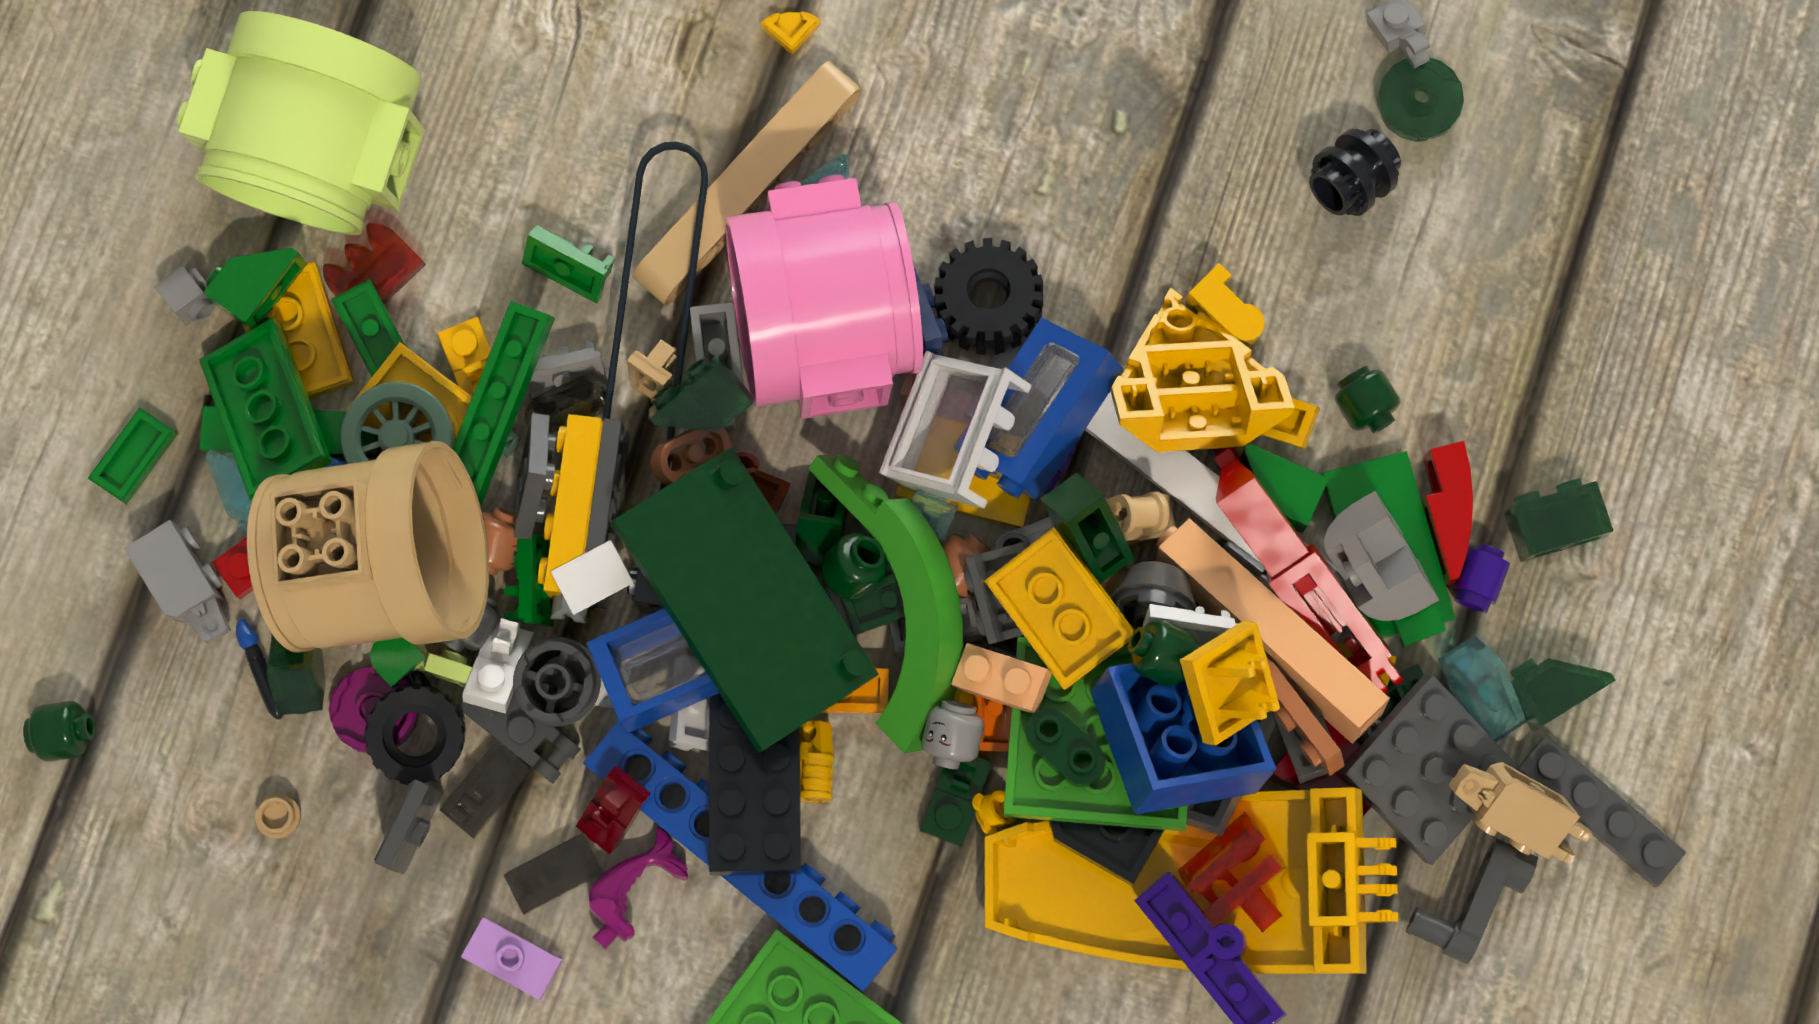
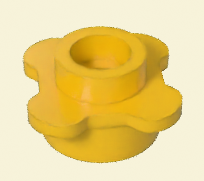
M993 789L989 791L988 795L984 796L978 793L972 798V806L975 809L977 821L986 835L994 834L997 830H1004L1014 825L1016 818L1003 817L1004 791Z

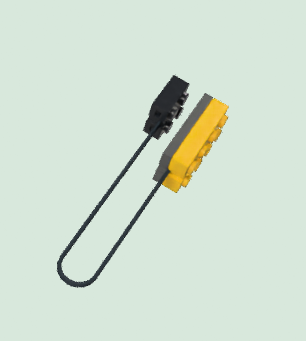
M677 141L663 142L650 148L641 158L637 169L603 418L568 414L567 427H559L557 453H562L561 469L554 472L553 485L550 491L551 496L556 497L554 514H547L544 529V539L550 540L548 558L541 557L538 571V583L543 584L545 593L553 601L550 619L565 620L566 617H572L574 622L586 623L588 610L586 608L573 615L551 571L609 540L612 541L614 547L616 543L617 533L610 522L619 517L630 437L627 431H625L622 420L610 419L643 175L649 161L655 155L665 150H679L688 153L697 161L701 169L700 193L666 440L674 437L690 321V307L692 306L708 187L707 166L701 154L690 145ZM668 457V465L670 468L671 459ZM660 482V490H661V489L665 488L667 485H665V484H663V483ZM631 567L629 575L633 584L627 586V594H631V599L640 612L652 614L665 608L639 567ZM608 597L590 607L607 609Z

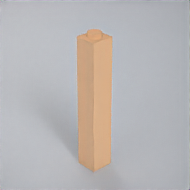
M1190 518L1179 528L1171 526L1163 533L1156 543L1158 546L1156 562L1167 563L1182 570L1189 579L1194 601L1201 607H1204V610L1210 615L1220 616L1221 610H1226L1230 613L1231 618H1235V623L1237 624L1244 620L1257 622L1267 659L1271 660L1278 667L1297 694L1320 713L1347 740L1353 744L1383 714L1390 698Z

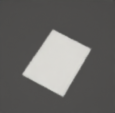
M611 540L551 571L573 615L633 584Z

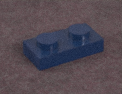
M914 268L921 314L923 357L926 351L943 356V343L949 341L947 329L943 318H935L932 308H935V301L929 283L921 284L917 271Z

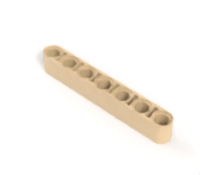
M830 61L825 62L815 71L707 189L695 278L726 245L725 217L755 213L767 200L768 191L775 190V186L787 179L860 97L862 88ZM698 200L643 258L632 276L633 279L665 306L671 304L687 288Z

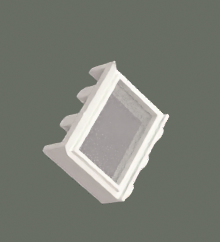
M926 351L923 358L922 371L916 373L914 384L905 407L900 414L898 425L889 448L884 455V461L879 473L903 488L985 509L987 500L969 490L970 483L977 467L990 472L995 471L998 467V456L986 449L985 444L992 426L1003 430H1010L1014 425V415L1000 406L1007 388L1029 393L1032 385L1006 367L998 369Z

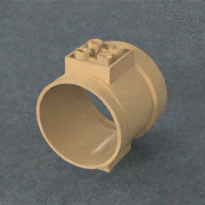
M431 441L392 447L384 450L376 460L299 471L292 475H273L266 478L257 488L250 506L247 524L249 573L262 617L272 635L286 649L298 653L312 651L316 648L327 649L404 638L412 644L421 645L468 638L479 627L486 607L489 585V557L485 525L479 500L469 473L459 456L447 444L440 441Z

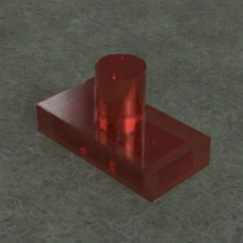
M1270 854L1201 914L1214 928L1225 922L1237 910L1242 908L1262 933L1265 932L1283 914L1262 889L1287 867L1276 854Z

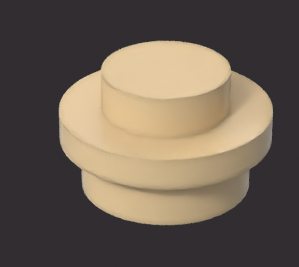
M273 794L266 797L260 802L255 812V822L262 834L273 839L289 837L297 830L301 821V811L298 804L291 797L283 794Z

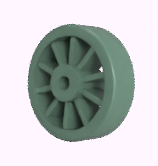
M387 382L366 390L350 405L341 425L340 444L346 463L350 464L369 461L366 455L382 449L386 450L392 447L424 443L419 441V436L432 431V441L443 442L452 448L456 440L455 428L448 410L430 392L411 383ZM392 402L393 419L388 420L378 407ZM402 402L414 406L404 421L402 419ZM371 412L383 424L380 429L363 425ZM421 413H423L428 423L414 428L413 425ZM361 432L378 436V441L362 447Z

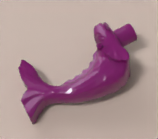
M659 827L657 828L655 844L649 851L630 857L610 868L594 883L589 892L590 912L604 924L592 938L605 950L617 937L627 942V940H630L635 935L634 927L632 924H629V920L625 916L627 909L625 904L627 900L626 893L631 890V885L635 884L636 878L641 877L646 867L658 866L677 879L688 880V868L682 860L672 855L673 839L669 838Z

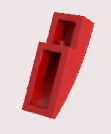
M1464 441L1430 449L1423 457L1433 494L1426 495L1421 502L1446 586L1452 585L1460 577L1468 551L1472 528L1473 489L1471 468Z

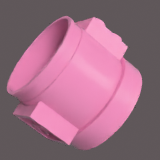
M831 175L820 179L817 184L801 186V183L797 181L778 184L775 186V190L768 191L766 211L725 217L726 247L732 295L744 367L754 407L798 401L800 418L803 419L887 406L893 386L892 377L896 374L907 372L915 374L922 371L923 336L917 283L904 220L900 208L895 201L885 202L884 205L861 206L857 179H845L843 175Z

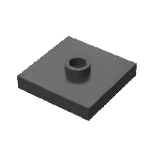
M416 779L412 781L374 858V863L389 870L405 874L417 847L422 845L430 830V820L444 793Z

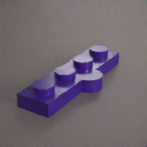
M1168 871L1134 900L1233 1024H1276L1287 1015L1242 960L1241 956L1247 946L1244 932L1237 926L1228 923L1215 926L1171 872Z

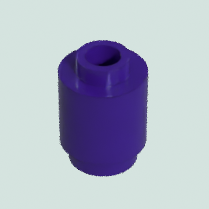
M1479 544L1478 549H1468L1460 577L1454 585V590L1457 591L1454 601L1472 610L1487 613L1490 605L1497 602L1510 563L1503 559L1505 553L1485 544Z

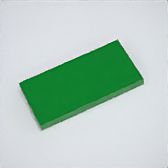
M273 317L199 359L250 501H252L259 485L270 476L279 474L292 475L299 471L324 468L333 462L283 329Z
M1407 451L1322 472V476L1329 478L1324 490L1333 521L1338 514L1351 504L1374 491L1377 492L1403 532L1402 536L1415 558L1420 561L1437 594L1439 601L1435 602L1443 624L1454 621L1456 619ZM1367 617L1383 639L1397 636L1391 620L1381 621Z

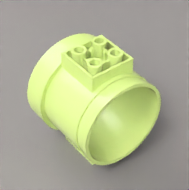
M245 11L239 14L226 54L206 48L203 59H199L195 63L191 76V83L194 86L189 101H184L178 112L177 124L180 126L178 132L204 154L201 165L197 168L194 177L209 189L252 208L296 223L340 234L360 235L365 225L363 221L366 212L370 209L371 204L399 211L425 132L424 127L412 113L422 77L418 71L401 59L344 33L289 16L261 11Z

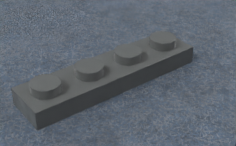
M1543 736L1517 767L1516 770L1564 796L1579 814L1580 818L1578 821L1589 828L1597 840L1653 887H1658L1686 854L1680 846L1549 736Z

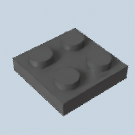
M531 414L516 482L513 536L516 538L531 540L535 522L543 523L547 497L542 496V493L545 490L551 491L555 472V464L547 463V460H553L556 444V435L549 434V415Z

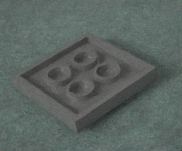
M1425 673L1348 759L1343 769H1340L1338 772L1352 787L1362 790V798L1423 862L1433 865L1475 817V814L1468 805L1448 786L1463 764L1485 772L1490 765L1504 762L1514 769H1517L1518 765L1434 675Z

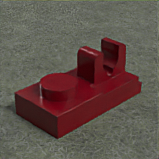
M616 765L603 780L575 827L610 855L620 845L651 793Z

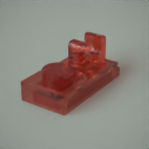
M1244 812L1225 829L1223 836L1217 835L1184 864L1178 872L1191 893L1196 890L1211 904H1216L1220 900L1212 889V883L1216 880H1225L1234 889L1238 885V881L1229 868L1233 869L1239 862L1243 863L1254 857L1260 849V844L1266 838L1253 819Z

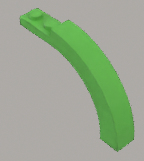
M845 454L817 455L808 469L876 539L883 548L897 579L905 614L906 641L904 659L894 693L885 710L876 721V724L904 754L923 750L921 741L929 711L936 706H941L942 700L953 701L957 690L951 683L962 657L963 622L959 594L952 569L935 532L909 498L888 499L887 493L878 485L870 483L859 472L860 467L857 462Z

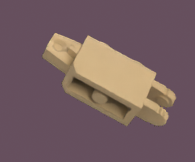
M1504 762L1490 765L1486 772L1463 764L1458 770L1457 775L1452 778L1448 785L1475 814L1473 822L1480 829L1492 836L1500 832L1508 837L1507 841L1513 847L1526 855L1534 851L1548 860L1551 856H1554L1570 864L1576 855L1568 845L1562 842L1566 835L1569 833L1575 838L1587 842L1593 834L1589 828L1578 821L1580 818L1579 814L1564 796Z

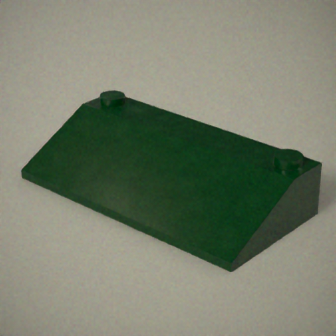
M732 447L696 467L610 522L758 753L764 751L879 675Z

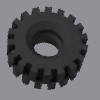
M983 238V247L978 248L975 247L974 240L965 243V252L962 254L957 248L949 254V264L943 261L940 265L939 278L935 277L934 283L937 318H943L948 338L951 341L955 338L959 339V347L968 351L970 345L976 346V354L986 355V348H994L995 355H998L999 353H1004L1005 345L1011 344L1013 349L1021 346V338L1023 336L1028 338L1034 329V324H1037L1042 317L1043 280L1041 274L1038 275V266L1033 258L1027 261L1026 251L1021 247H1018L1015 252L1011 251V242L1001 240L1000 247H995L992 244V238ZM993 281L1002 285L1006 292L1003 304L995 309L979 308L972 300L973 289L979 283Z

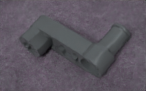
M1495 838L1486 852L1458 920L1451 923L1422 910L1420 907H1416L1407 924L1406 933L1413 934L1442 948L1441 952L1451 958L1469 964L1483 937L1503 887L1506 886L1519 893H1523L1534 875L1538 857L1533 854L1526 855L1511 844Z

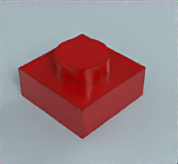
M246 537L212 561V564L234 595L240 600L253 591L249 573Z

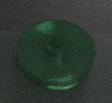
M1407 58L1394 64L1383 77L1376 97L1377 106L1386 127L1400 138L1414 142L1427 141L1428 139H1434L1446 134L1460 117L1464 103L1462 84L1454 70L1442 61L1430 58L1429 62L1416 68L1411 66ZM1417 91L1426 93L1428 101H1418L1414 93Z

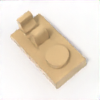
M661 339L648 357L636 350L628 358L627 365L631 387L667 410L672 401L674 386L673 375L668 370L675 362L677 356L674 354L676 349Z

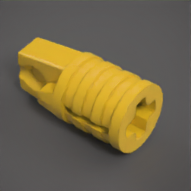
M813 720L800 726L801 802L826 803L833 800L832 776H834L833 764L835 756L833 754L832 724L829 722Z

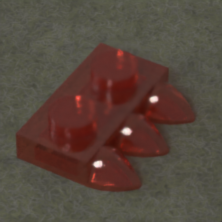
M368 223L366 225L367 238L374 250L371 251L359 244H345V257L352 270L349 271L336 264H324L323 276L326 285L334 296L371 279L382 302L385 304L426 264L392 229L382 224Z

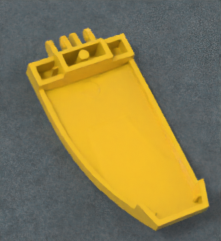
M1348 787L1258 791L1254 794L1241 796L1223 836L1186 825L1185 832L1165 830L1132 887L1054 842L1048 820L1037 823L1025 822L985 837V928L1024 941L1040 943L1082 954L1137 964L1190 970L1134 901L1169 871L1176 877L1215 926L1228 923L1237 926L1244 932L1247 946L1241 958L1254 974H1366V923L1398 922V912H1393L1392 910L1366 912L1365 895L1388 897L1398 894L1397 884H1365V877L1397 875V866H1392L1388 863L1365 866L1364 849L1390 850L1391 848H1396V838H1364L1361 789Z

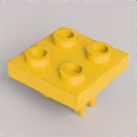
M1244 620L1180 659L1203 743L1216 746L1253 721L1267 718V712L1280 709L1257 622Z

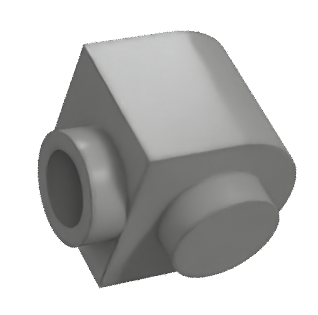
M181 266L154 286L185 326L191 322H199L205 319L214 310V305L203 293L207 288L206 281L195 267L187 272Z

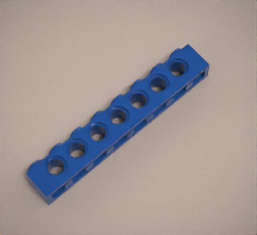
M617 721L583 764L604 780L616 765L628 774V766L632 760L638 757L649 759L651 762L650 774L645 779L637 781L651 793L641 811L709 866V837L699 835L696 828L698 819L703 814L709 813V784L702 778L694 784L682 774L687 766L667 750L662 756L658 755L647 746L652 738L639 728L627 734L622 725ZM672 785L682 786L686 791L684 803L676 809L666 808L662 802L663 792ZM807 863L802 865L801 874H789L791 878L790 886L781 894H773L767 890L765 884L767 875H720L863 992L897 951V948L891 944L896 937L877 920H874L870 926L855 915L861 907L841 891L833 897L823 889L821 885L826 879ZM810 897H817L826 905L824 917L815 923L803 920L800 914L802 903ZM850 925L860 931L861 942L853 951H842L835 943V935L841 927Z

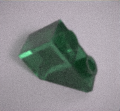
M719 354L710 361L707 357H703L686 371L685 374L688 378L676 388L671 384L666 386L651 399L653 406L649 409V418L658 426L719 431L753 404L752 394Z

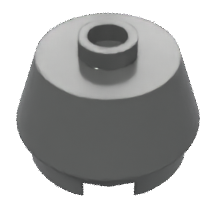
M1156 561L1141 562L1131 566L1110 597L1134 630L1138 627H1143L1149 604L1193 611L1196 608L1187 575L1173 565Z
M550 637L534 643L522 654L515 667L513 688L518 704L530 718L543 725L559 727L573 724L590 712L600 693L601 677L592 655L586 647L569 638Z

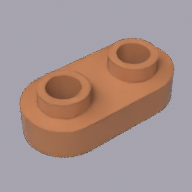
M715 423L695 426L655 447L651 455L652 472L661 483L669 485L701 464L731 448L730 437L722 426ZM702 441L705 443L706 446L705 453H703V449L701 448ZM668 457H669V458L671 459V461H672V468H671V470H670L669 465H668Z

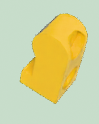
M1218 263L1188 293L1185 303L1197 314L1202 311L1249 348L1257 342L1264 329V316L1254 305L1244 304L1227 287L1231 274Z

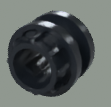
M1354 128L1349 129L1337 138L1335 147H1326L1314 157L1313 168L1309 178L1311 191L1317 201L1330 213L1338 216L1344 214L1361 216L1374 206L1376 197H1385L1396 188L1399 176L1398 170L1401 166L1400 155L1394 144L1383 133L1375 129H1368L1366 131Z

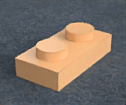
M967 643L951 685L958 690L1034 714L1039 710L1052 673L1047 668Z

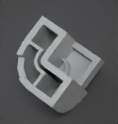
M1376 491L1351 504L1337 515L1328 527L1324 538L1325 553L1345 580L1359 610L1367 617L1381 621L1400 620L1416 614L1439 601V598L1420 561L1415 558L1402 536L1403 532Z

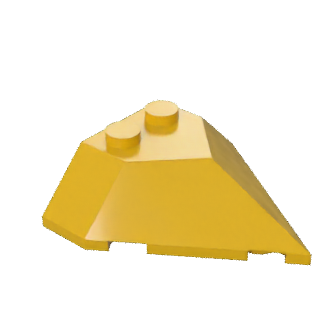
M1170 288L1158 314L1153 316L1129 356L1128 364L1121 376H1117L1111 387V395L1119 425L1156 452L1243 447L1291 416L1295 407L1285 376L1273 366L1266 369L1251 357V349L1202 311L1198 314L1192 312L1182 304L1183 297Z

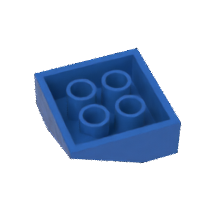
M1132 664L1108 667L1091 691L1092 699L1134 814L1254 794L1258 792L1276 770L1258 720L1253 721L1216 746L1203 743L1186 681H1180L1171 687L1164 686L1136 673Z

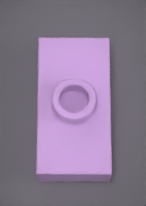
M485 917L481 919L461 955V958L538 1000H542L563 962L557 956Z

